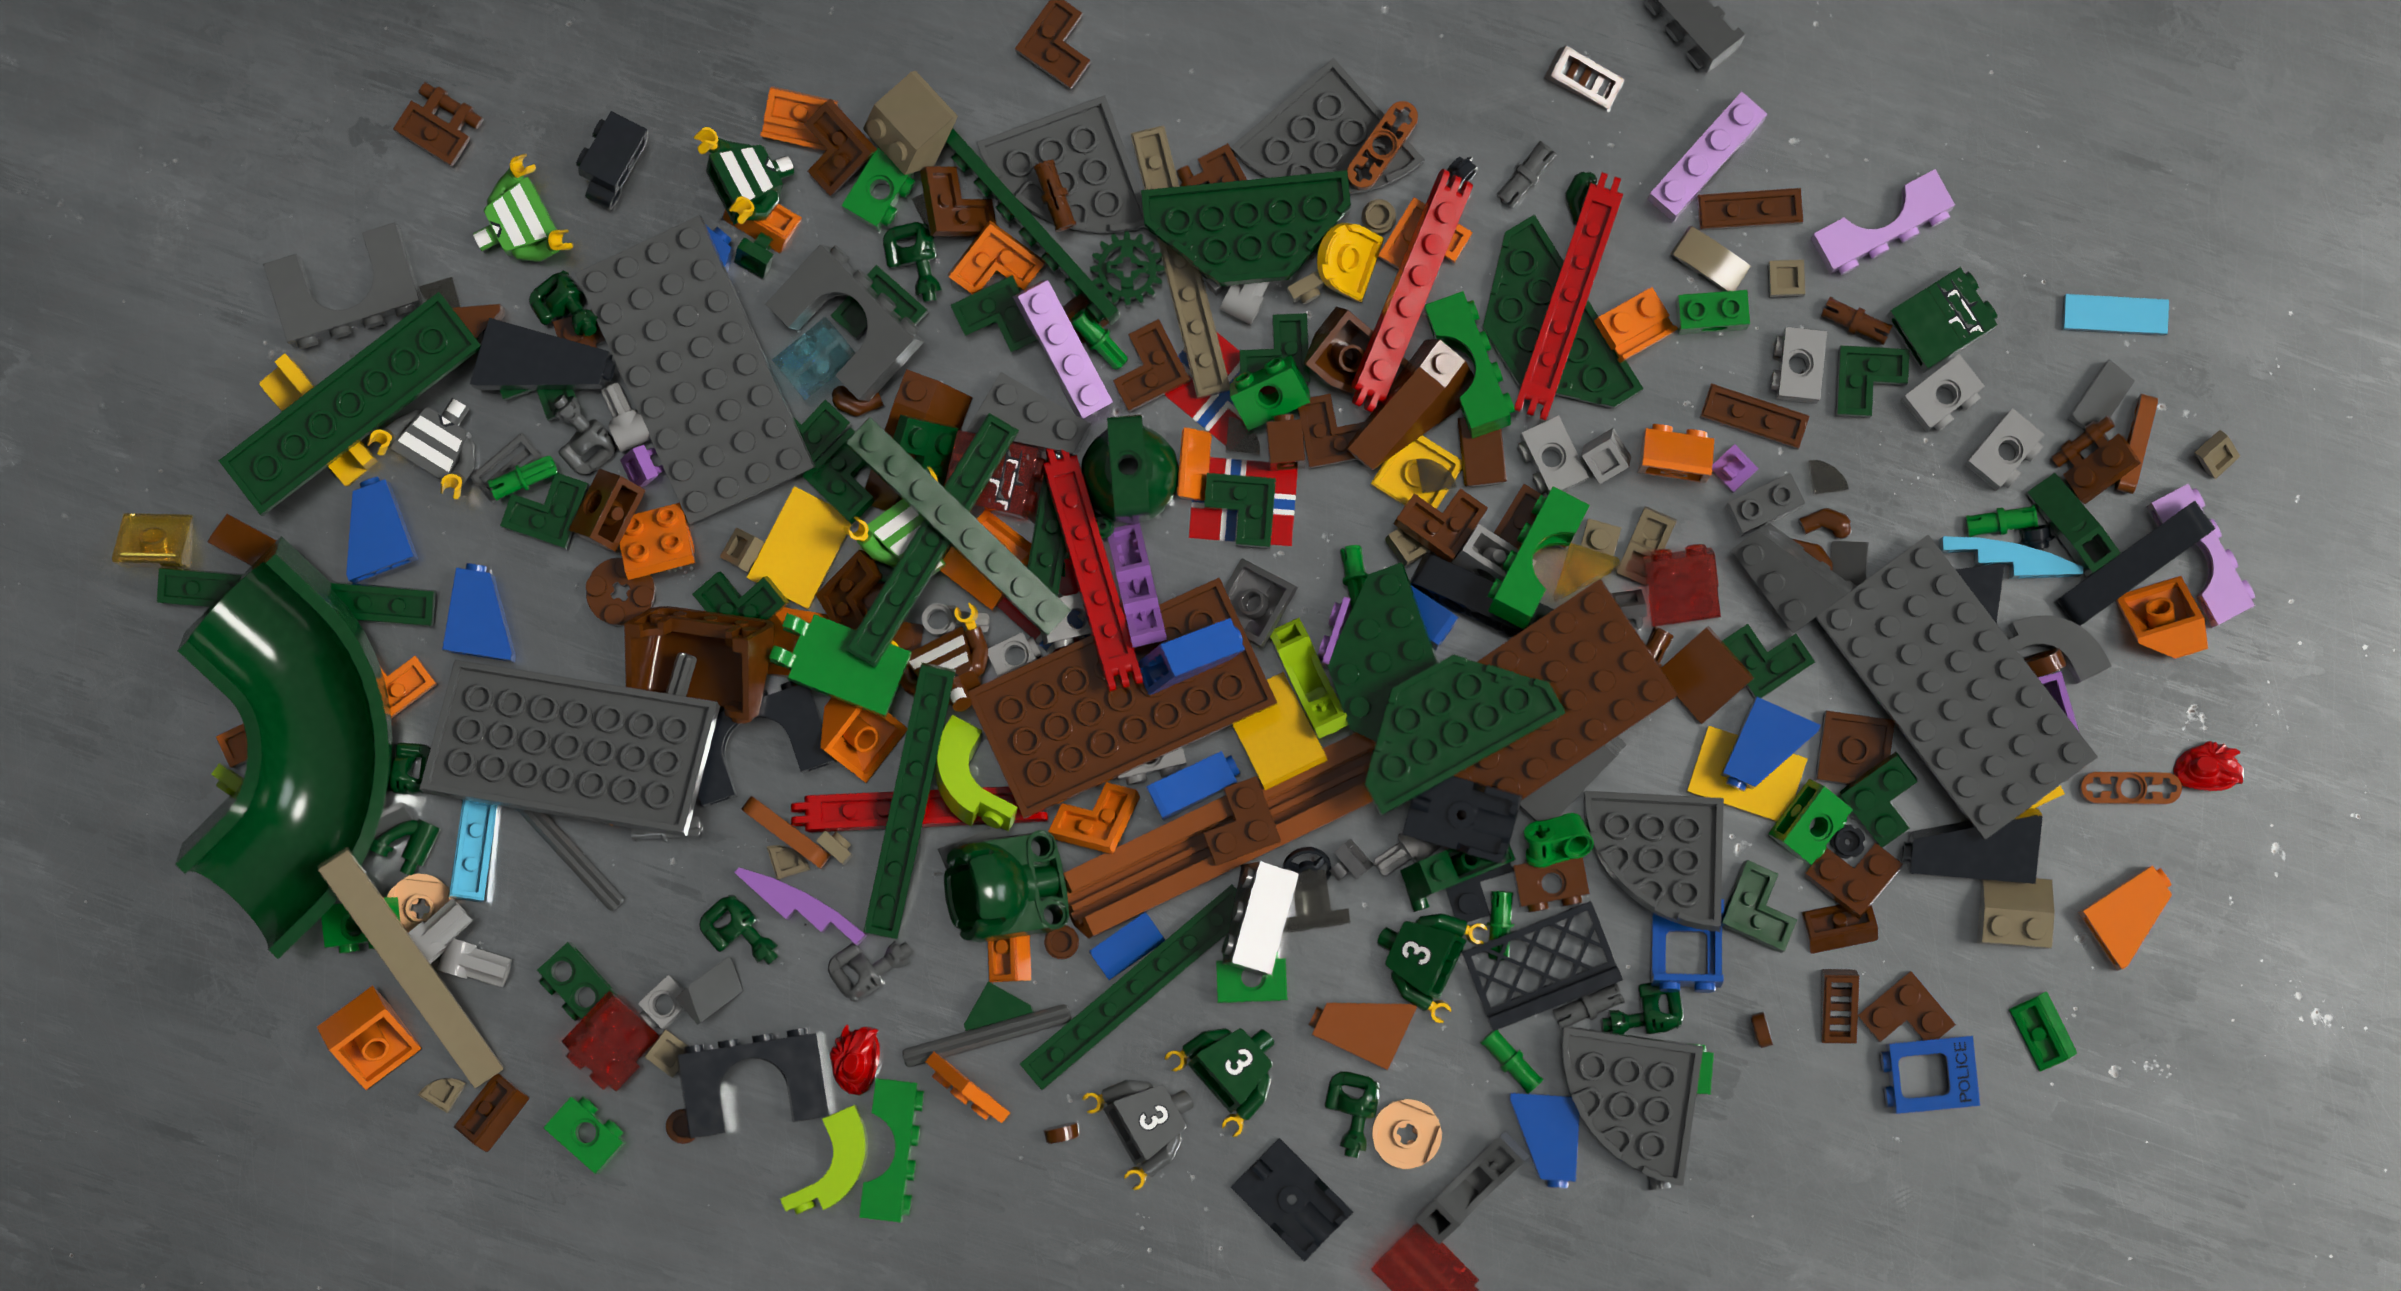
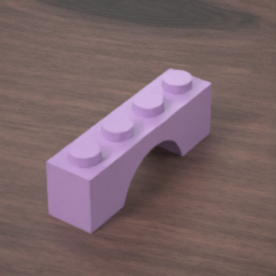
M1741 91L1651 191L1647 200L1674 222L1719 168L1764 122L1767 113Z
M1936 169L1903 187L1901 190V211L1897 219L1891 224L1879 229H1865L1852 224L1844 217L1815 232L1811 237V241L1830 275L1838 270L1841 275H1844L1859 266L1857 260L1869 254L1871 259H1874L1890 250L1887 244L1898 238L1904 243L1920 234L1919 227L1929 222L1934 227L1949 219L1950 215L1948 212L1953 209L1955 204Z
M1042 280L1012 296L1028 327L1035 334L1051 361L1058 376L1061 389L1075 415L1083 419L1113 403L1049 281Z
M2186 484L2146 507L2158 527L2193 501H2196L2201 509L2205 507V503L2196 488L2191 489L2190 485ZM2210 519L2216 529L2195 543L2204 554L2208 567L2206 583L2196 599L2212 628L2255 606L2252 601L2255 598V594L2247 580L2241 581L2235 570L2238 568L2237 560L2229 549L2224 550L2218 539L2222 537L2221 531L2216 522Z

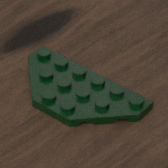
M1347 170L1141 190L1145 228L1219 286L1289 280L1321 243L1325 234L1339 222L1351 207Z
M1535 214L1504 234L1482 327L1520 387L1522 386L1564 263ZM1587 300L1555 395L1614 409L1643 391L1644 388L1627 361L1619 363L1617 360L1619 358L1614 349L1611 350L1596 326L1594 320L1598 318V315Z
M1402 562L1368 574L1334 647L1329 665L1327 664L1343 711L1347 714L1346 719L1350 730L1376 742L1391 689L1439 663Z
M1451 655L1391 689L1364 786L1382 816L1564 715L1566 712L1550 683L1547 681L1516 674L1515 672L1488 664L1474 662L1457 655Z

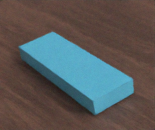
M2064 295L2063 330L2149 335L2168 334V299Z
M462 800L448 898L476 902L484 901L497 805Z

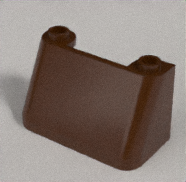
M660 606L651 608L624 623L626 687L665 693L677 654L681 652L695 656L697 661L686 697L718 702L720 707H724L725 716L732 718V722L749 723L759 715L770 663L769 656L775 638L774 622L765 619Z

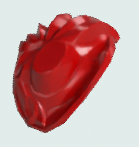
M2207 741L2203 745L2185 751L2177 759L2173 767L2174 775L2179 778L2182 786L2208 791L2226 790L2232 788L2237 783L2242 784L2244 769L2235 758L2236 755L2240 754L2239 750L2228 748L2224 743L2218 744L2212 741Z
M846 1025L841 1035L835 1039V1045L829 1054L832 1062V1072L839 1087L848 1094H863L868 1091L874 1079L880 1057V1044L876 1036L879 1030L876 1028L862 1027L859 1030L850 1032L849 1026Z

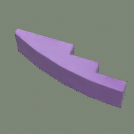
M1140 523L1116 527L1111 536L1108 537L1132 645L1133 647L1167 640Z
M738 868L734 872L787 920L798 911L822 933L831 924H834L858 946L868 936L839 912L799 889L772 877L743 868Z

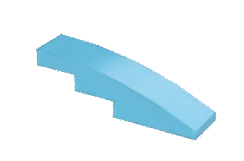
M1943 536L1939 539V549L1942 553H1974V566L1991 564L2009 565V579L2079 577L2084 574L2083 567L2052 553L2017 543L1979 537Z

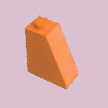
M2153 865L2146 867L2078 912L2116 970H2122L2129 965L2172 896L2168 889L2172 886L2171 882L2161 868L2156 870Z

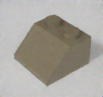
M912 71L874 104L863 130L900 171L907 175L920 171L926 166H935L958 116L917 71Z
M2036 878V883L2031 884L1981 879L1977 943L2038 949L2052 948L2055 914L2052 880Z

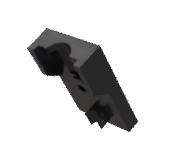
M1452 776L1412 798L1402 835L1502 864L1506 859L1523 795ZM1459 810L1466 812L1467 815L1464 820L1457 818Z
M1280 1138L1231 1186L1238 1196L1304 1262L1353 1213ZM1291 1194L1297 1197V1202L1293 1205L1287 1202V1197Z

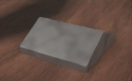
M1241 558L1227 582L1225 590L1248 640L1264 648L1298 587Z

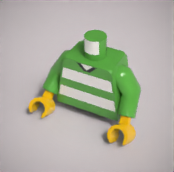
M521 154L511 159L510 168L498 180L487 199V206L483 211L490 225L473 233V236L481 251L500 243L508 256H513L517 260L541 262L558 253L559 250H571L573 244H563L562 237L569 231L567 229H556L534 184L529 177L524 178V175L533 173L536 170V166L533 164L524 168L522 162L527 157V154Z
M927 467L929 472L931 473V476L936 481H938L933 469L931 467ZM902 499L869 524H866V522L858 517H853L859 523L858 530L852 533L850 529L844 526V532L854 540H857V543L873 560L894 568L924 519ZM943 559L940 561L933 575L940 571L946 565Z

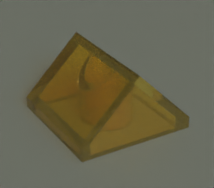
M124 513L112 555L113 563L122 567L191 569L193 516Z
M1570 543L1552 595L1555 602L1615 572L1621 565L1618 557Z

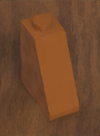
M1326 1003L1324 1009L1316 1008L1309 1026L1314 1028L1313 1036L1388 1070L1417 1006L1412 1004Z

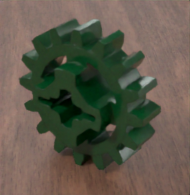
M1125 231L1123 240H1119L1115 234H1112V244L1108 245L1102 241L1100 247L1103 253H1093L1092 259L1098 262V265L1091 266L1090 273L1099 274V277L1095 278L1092 282L1096 286H1103L1101 291L1105 296L1112 295L1113 305H1116L1119 299H1124L1126 308H1130L1131 299H1136L1142 305L1144 304V294L1152 298L1155 296L1152 288L1153 285L1162 286L1163 281L1156 276L1165 272V266L1156 265V262L1162 259L1161 252L1153 254L1151 251L1154 249L1155 243L1151 241L1144 245L1142 234H1139L1135 240H1131L1129 231ZM1133 248L1141 251L1149 262L1140 261L1134 255ZM1121 249V254L1114 261H1107L1113 252ZM1125 262H1131L1132 268L1137 269L1131 271L1130 277H1124L1123 271L1118 270L1124 268ZM1106 277L1115 278L1121 284V291L1111 286ZM1149 277L1142 287L1134 290V285L1141 278Z

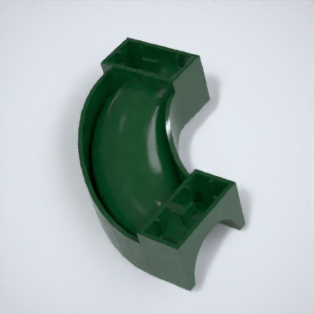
M282 536L185 631L177 650L237 708L246 732L247 765L245 776L233 796L230 795L182 843L175 865L185 874L192 871L208 878L230 895L256 923L266 939L268 951L277 959L295 944L338 900L337 895L319 872L317 866L346 847L360 866L362 865L374 840L382 815L391 770L393 741L391 710L386 683L377 656L365 631L351 610L331 589V582Z

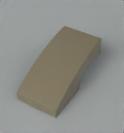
M1693 226L1687 228L1671 252L1672 256L1696 274H1702L1723 291H1735L1751 267L1733 252Z
M1645 506L1616 573L1649 586L1677 519Z

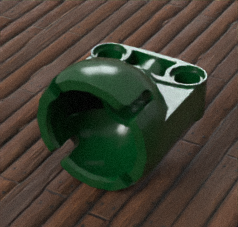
M1142 415L1107 417L1108 429L1095 438L1082 458L1081 471L1091 505L1094 509L1099 510L1103 516L1116 523L1138 524L1152 520L1165 510V506L1171 503L1177 492L1179 465L1175 451L1159 433L1143 426ZM1124 458H1133L1138 462V469L1131 475H1125L1120 472L1118 468L1119 463Z
M1038 830L1033 833L966 842L954 847L948 853L946 862L950 868L944 873L945 899L950 919L953 925L960 929V936L963 940L981 943L1032 934H1046L1062 928L1067 923L1069 907L1066 884L1057 844L1051 833L1045 830ZM1032 840L1036 841L1040 846L1039 856L1032 851ZM1045 908L1053 915L1052 924L1048 923L1044 918Z

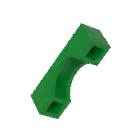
M1464 291L1425 304V316L1434 339H1440L1450 348L1464 353L1475 367L1476 373L1473 383L1459 397L1460 408L1472 439L1510 426V413L1515 412L1514 405L1508 392L1502 394L1499 382L1503 381V377L1497 361L1491 363L1487 351L1491 350V345L1486 332L1478 331L1475 321L1480 318L1474 301L1467 302Z
M1554 486L1547 497L1540 495L1531 512L1537 515L1533 525L1526 522L1517 541L1522 543L1518 553L1511 550L1502 569L1508 571L1504 580L1502 581L1497 578L1487 596L1493 599L1488 610L1490 613L1523 630L1527 628L1546 591V588L1541 584L1534 572L1533 556L1541 549L1549 546H1569L1590 506L1589 504Z
M879 1078L875 1080L872 1114L881 1118L891 1129L895 1139V1154L891 1165L881 1176L863 1183L859 1218L903 1222L904 1215L910 1216L912 1195L906 1194L908 1181H914L916 1160H910L912 1146H918L920 1137V1125L914 1124L916 1111L922 1112L925 1094V1091L919 1090V1083Z

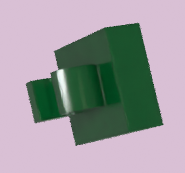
M762 232L758 235L755 242L744 237L737 247L734 263L764 279L771 269L774 254L769 252L771 249L769 245L773 239Z

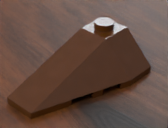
M1335 307L1315 332L1304 364L1328 385L1355 394L1356 390L1351 387L1373 330L1349 310ZM1404 357L1398 368L1394 381L1397 379L1399 374L1402 372V370L1409 362Z
M1424 340L1392 384L1385 401L1377 404L1345 449L1370 470H1374L1460 408L1459 397L1469 389L1475 377L1466 361L1442 340Z
M906 369L884 431L892 438L894 437L900 414L962 429L973 397L938 380ZM908 453L914 460L916 459L917 455ZM871 469L865 489L876 500L871 507L885 512V510L901 501L902 498Z

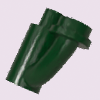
M421 819L404 821L383 833L376 840L374 839L369 850L387 858L389 852H392L394 849L389 845L401 837L410 835L401 857L405 858L400 872L413 875L418 865H424L440 828Z

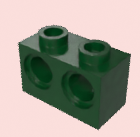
M567 942L537 969L542 975L538 980L539 983L552 996L556 992L565 1001L562 1008L574 1021L580 1018L583 1022H588L618 995L571 942ZM567 962L572 968V975L568 980L561 982L555 976V968L559 963ZM586 987L591 988L595 993V1001L589 1007L581 1006L578 1001L579 992Z

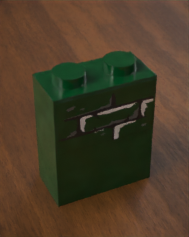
M1961 267L1893 308L1887 314V317L1907 348L1910 349V353L1923 373L1986 335L1998 325L1995 321L1998 318L1995 309L1989 301H1982L1976 292L1979 286L1975 278L1969 271L1964 273Z

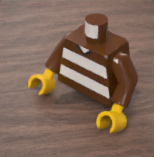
M968 603L971 615L967 619L962 618L959 607H956L954 610L956 619L965 623L966 631L961 626L911 651L912 655L900 682L908 694L915 695L920 667L923 662L955 669L956 672L948 705L951 704L953 710L957 712L965 711L971 706L972 700L968 691L982 685L980 676L985 673L988 661V646L981 627L976 626L975 623L978 617V610L971 603ZM892 640L891 644L898 646V644Z

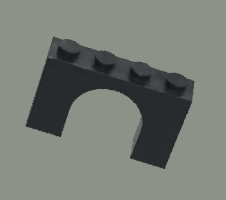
M792 681L781 684V691L768 695L767 690H764L760 713L755 718L773 720L785 729L792 744L800 771L804 774L836 763L832 756L820 748L823 722L812 690ZM724 707L719 709L698 791L701 804L704 807L738 796L726 762L725 749L730 734L741 723L732 722V718L725 716Z
M807 1028L789 1030L787 1031V1038L775 1040L773 1033L752 1036L753 1043L739 1045L738 1039L718 1042V1049L705 1050L704 1044L683 1047L684 1054L677 1055L676 1057L689 1139L725 1133L720 1101L721 1081L732 1065L745 1059L767 1061L781 1072L787 1085L792 1122L828 1117L829 1111L817 1034H808Z

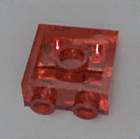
M1694 544L1685 547V551L1673 553L1671 549H1658L1652 551L1651 556L1643 557L1652 627L1721 617L1716 559L1712 547L1706 548L1705 544Z
M609 990L562 1040V1043L570 1051L566 1057L577 1068L581 1070L586 1065L593 1071L589 1077L600 1088L605 1090L610 1086L614 1091H617L640 1067L636 1061L660 1035Z

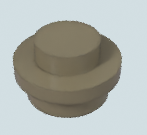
M1375 199L1367 203L1363 208L1362 222L1366 229L1376 234H1383L1394 226L1396 212L1388 201Z

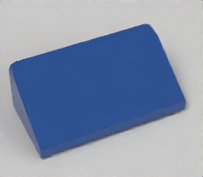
M1144 912L1092 948L1089 953L1108 980H1110L1157 948L1165 939L1149 915Z

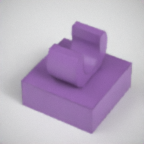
M1735 444L1712 466V473L1732 494L1758 470L1757 466Z
M641 445L631 449L620 459L629 481L641 488L647 486L664 471L663 465L656 467L652 463L651 457L657 454L655 448L646 450L645 445Z

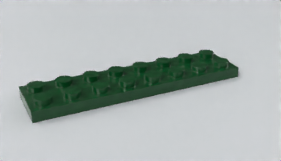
M437 292L218 461L257 512L264 516L479 351L481 344L443 295Z

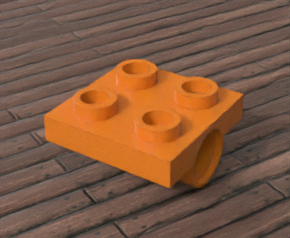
M680 503L633 515L620 541L624 569L628 580L695 563L694 545L687 519Z

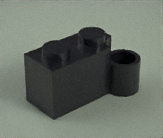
M610 111L606 120H599L592 134V137L595 139L589 149L584 147L576 162V166L579 167V175L591 181L585 198L608 210H611L617 202L624 182L648 142V129L613 111Z

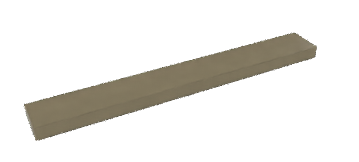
M1164 125L1131 133L1144 189L1179 187ZM1157 237L1197 399L1230 391L1229 380L1201 271Z
M346 847L317 866L319 872L473 1087H478L504 1070L499 1059L350 850Z

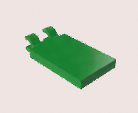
M787 613L782 625L784 627L783 631L799 636L793 653L774 645L769 656L770 662L791 670L788 676L789 681L886 718L912 655L911 652L890 644L877 667L874 668L845 651L856 630L815 614L811 623H808L797 616Z

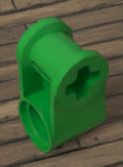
M1566 813L1548 820L1532 822L1524 830V837L1528 842V849L1525 853L1526 861L1529 865L1537 868L1548 867L1570 859L1582 858L1590 853L1594 845L1593 838L1584 821L1576 813Z

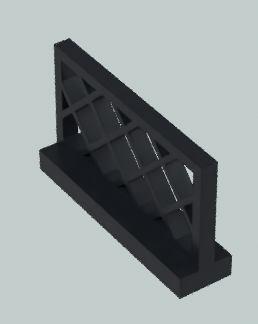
M1592 901L1462 951L1486 1018L1493 1031L1623 980ZM1585 911L1588 912L1592 922L1586 937L1569 930L1573 917ZM1567 919L1564 927L1555 924L1557 922ZM1552 926L1562 931L1554 949L1536 942L1542 928ZM1594 930L1596 932L1599 942L1591 939ZM1535 931L1532 939L1524 937V935ZM1566 933L1584 940L1577 959L1558 952ZM1518 938L1529 943L1522 962L1503 955L1509 941ZM1591 943L1602 948L1607 962L1594 967L1581 962L1588 944ZM1503 944L1499 952L1491 949ZM1534 946L1552 953L1544 972L1526 965ZM1484 951L1497 956L1490 974L1488 975L1476 970L1471 956ZM1556 956L1574 963L1568 977L1558 979L1549 975ZM1501 959L1520 966L1512 985L1494 977ZM1579 965L1587 968L1584 971L1576 973ZM1524 968L1542 976L1537 989L1530 992L1516 987ZM1479 976L1487 979L1484 988ZM1547 978L1555 981L1551 984L1544 986V983ZM1493 981L1509 988L1510 990L1505 1001L1491 1007L1486 996L1491 982ZM1514 991L1523 994L1511 999Z

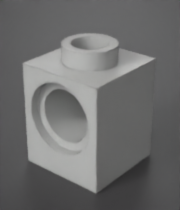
M1614 428L1585 444L1582 451L1583 459L1599 484L1630 467L1631 455Z
M1023 632L988 648V657L998 677L1027 665L1041 656L1034 638L1026 639ZM1013 647H1019L1025 652L1024 661L1016 666L1010 665L1006 661V653Z
M668 975L638 1003L643 1009L640 1016L653 1029L657 1026L661 1029H667L685 1011L675 999L684 988L673 976ZM661 995H669L673 1000L672 1010L665 1015L660 1014L655 1006L656 1000Z

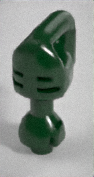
M912 222L888 229L883 237V248L888 268L916 264L918 279L915 284V296L922 295L923 303L936 301V293L942 291L939 281L931 272L929 261L936 259L937 253L934 238L930 235L929 225ZM917 236L913 246L901 247L896 243V240Z
M562 270L560 273L553 274L531 292L529 304L541 324L548 325L555 317H563L571 313V324L577 335L591 336L596 332V319L598 317L592 311L582 307L585 301L584 293L576 281L569 276L568 272Z
M418 743L397 744L396 756L392 762L388 785H390L393 793L423 794L420 790V785L431 749L428 745ZM417 757L422 758L419 779L412 777L414 760Z
M728 895V897L719 899L700 918L699 926L702 934L718 952L723 951L742 935L751 945L752 956L757 963L763 959L769 965L778 957L774 951L778 945L772 939L762 937L752 926L757 920L755 915L743 902L736 899V896ZM729 910L731 921L722 927L715 928L713 923Z
M1651 982L1643 983L1638 986L1642 1013L1626 1014L1620 1010H1609V1017L1602 1018L1604 1032L1611 1031L1612 1033L1624 1034L1630 1028L1643 1026L1647 1034L1668 1032L1674 1028H1680L1683 1023L1684 1012L1680 992L1659 991V986H1651ZM1663 994L1667 996L1670 1014L1660 1011L1659 999Z
M1341 1071L1336 1073L1330 1080L1325 1107L1353 1115L1350 1129L1342 1136L1339 1146L1346 1148L1345 1156L1358 1158L1359 1150L1366 1151L1367 1140L1363 1130L1366 1118H1374L1376 1115L1380 1085L1369 1076ZM1342 1086H1351L1364 1089L1365 1091L1360 1098L1345 1093L1342 1090Z

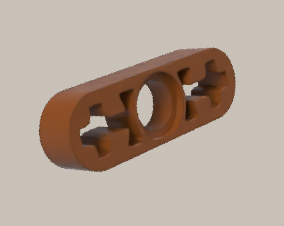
M1406 101L1394 103L1356 154L1347 170L1348 181L1352 187L1357 190L1372 188L1415 129L1418 113L1411 103ZM1404 110H1407L1409 112L1408 119L1411 123L1408 125L1403 122L1397 129V134L1402 135V137L1397 139L1393 132L1383 129V127L1387 124L1391 129L1396 122L1394 113L1396 111L1402 113ZM1382 136L1389 138L1393 145L1391 152L1386 155L1377 154L1372 147L1376 138ZM1367 152L1373 160L1383 164L1378 167L1374 162L1369 169V175L1372 178L1370 180L1364 178L1359 182L1356 180L1357 173L1354 169L1356 167L1359 169L1365 167L1369 158L1363 157V155Z
M2140 394L2138 397L2127 443L2141 464L2116 481V490L2130 494L2135 492L2157 409V397Z
M2092 772L2081 779L2079 793L2083 800L2091 804L2167 805L2175 802L2180 797L2182 784L2179 778L2171 773ZM2093 778H2097L2100 785H2111L2110 778H2116L2113 786L2116 799L2110 798L2112 791H2102L2098 793V798L2093 797V792L2087 791L2086 787L2088 784L2093 783ZM2127 778L2136 780L2140 786V792L2135 798H2127L2121 792V784ZM2145 778L2151 779L2149 786L2160 785L2163 783V779H2167V784L2174 787V792L2168 793L2167 799L2163 798L2162 792H2149L2151 799H2145L2147 793Z
M750 796L741 808L742 811L820 869L831 857V854L753 796Z

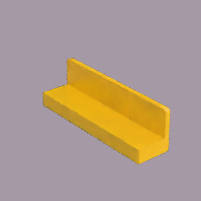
M285 353L275 361L278 367L260 381L261 388L281 411L315 387L291 357ZM360 441L328 467L343 485L349 486L376 464L378 460Z

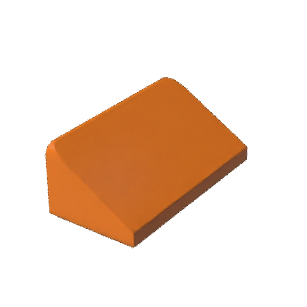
M779 203L764 221L746 220L743 224L737 223L733 225L726 209L723 215L724 221L754 239L761 232L771 237L773 241L769 246L778 253H781L802 217Z
M1185 427L1182 429L1177 495L1182 500L1205 501L1212 439L1209 432Z
M1030 935L988 941L989 982L1031 980Z

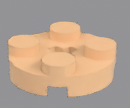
M413 874L403 878L387 895V897H398L400 921L408 933L421 922L429 920L452 899L448 898L450 887L440 879L427 874ZM419 899H425V905L430 906L429 913H424L422 919H417V913L411 911L412 904H418Z
M1404 1099L1390 1103L1379 1112L1373 1124L1372 1137L1376 1151L1385 1162L1397 1168L1411 1169L1422 1166L1436 1155L1441 1144L1442 1131L1439 1120L1430 1107L1417 1100ZM1407 1124H1411L1413 1126L1412 1132L1417 1134V1138L1415 1141L1409 1140L1406 1145L1400 1142L1401 1136L1397 1134V1130L1399 1127L1405 1128Z

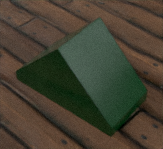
M988 981L964 1023L965 1031L1034 1013V1010L1028 1003Z

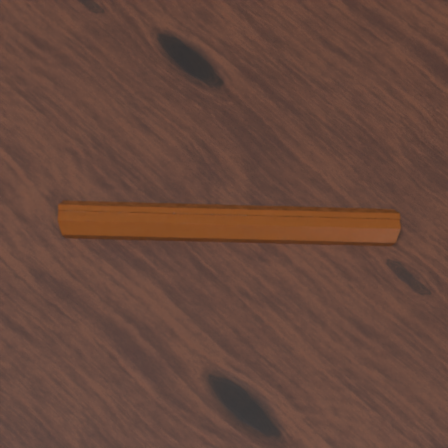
M1354 733L1323 748L1328 759L1327 761L1272 788L1265 790L1260 779H1258L1281 839L1279 843L1216 866L1204 833L1236 821L1227 795L1117 847L1113 854L1104 853L1063 873L1068 896L1069 917L1073 925L1088 939L1372 803L1373 800L1364 783L1375 743L1359 733Z

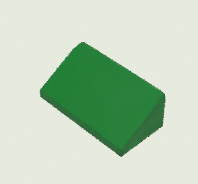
M2043 992L2009 1009L2040 1072L2064 1062L2077 1054L2076 1048L2048 992Z

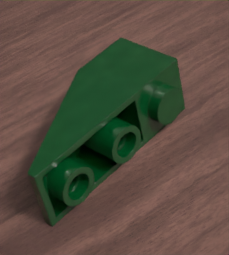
M2053 473L2026 492L2076 563L2083 567V573L2086 577L2121 554L2101 524L2056 473Z
M1510 844L1505 862L1502 864L1451 848L1403 868L1400 872L1412 901L1416 902L1513 862L1516 859Z

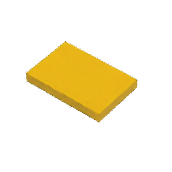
M794 486L746 578L757 583L763 577L768 576L786 599L809 610L847 537V534L844 532V526L851 529L852 525L831 504Z
M1284 672L1267 679L1277 705L1233 724L1265 790L1328 760Z
M1708 726L1686 792L1700 797L1724 798V805L1777 822L1796 796L1808 758L1792 754L1755 788L1750 789L1746 787L1745 792L1727 785V778L1721 776L1738 735Z

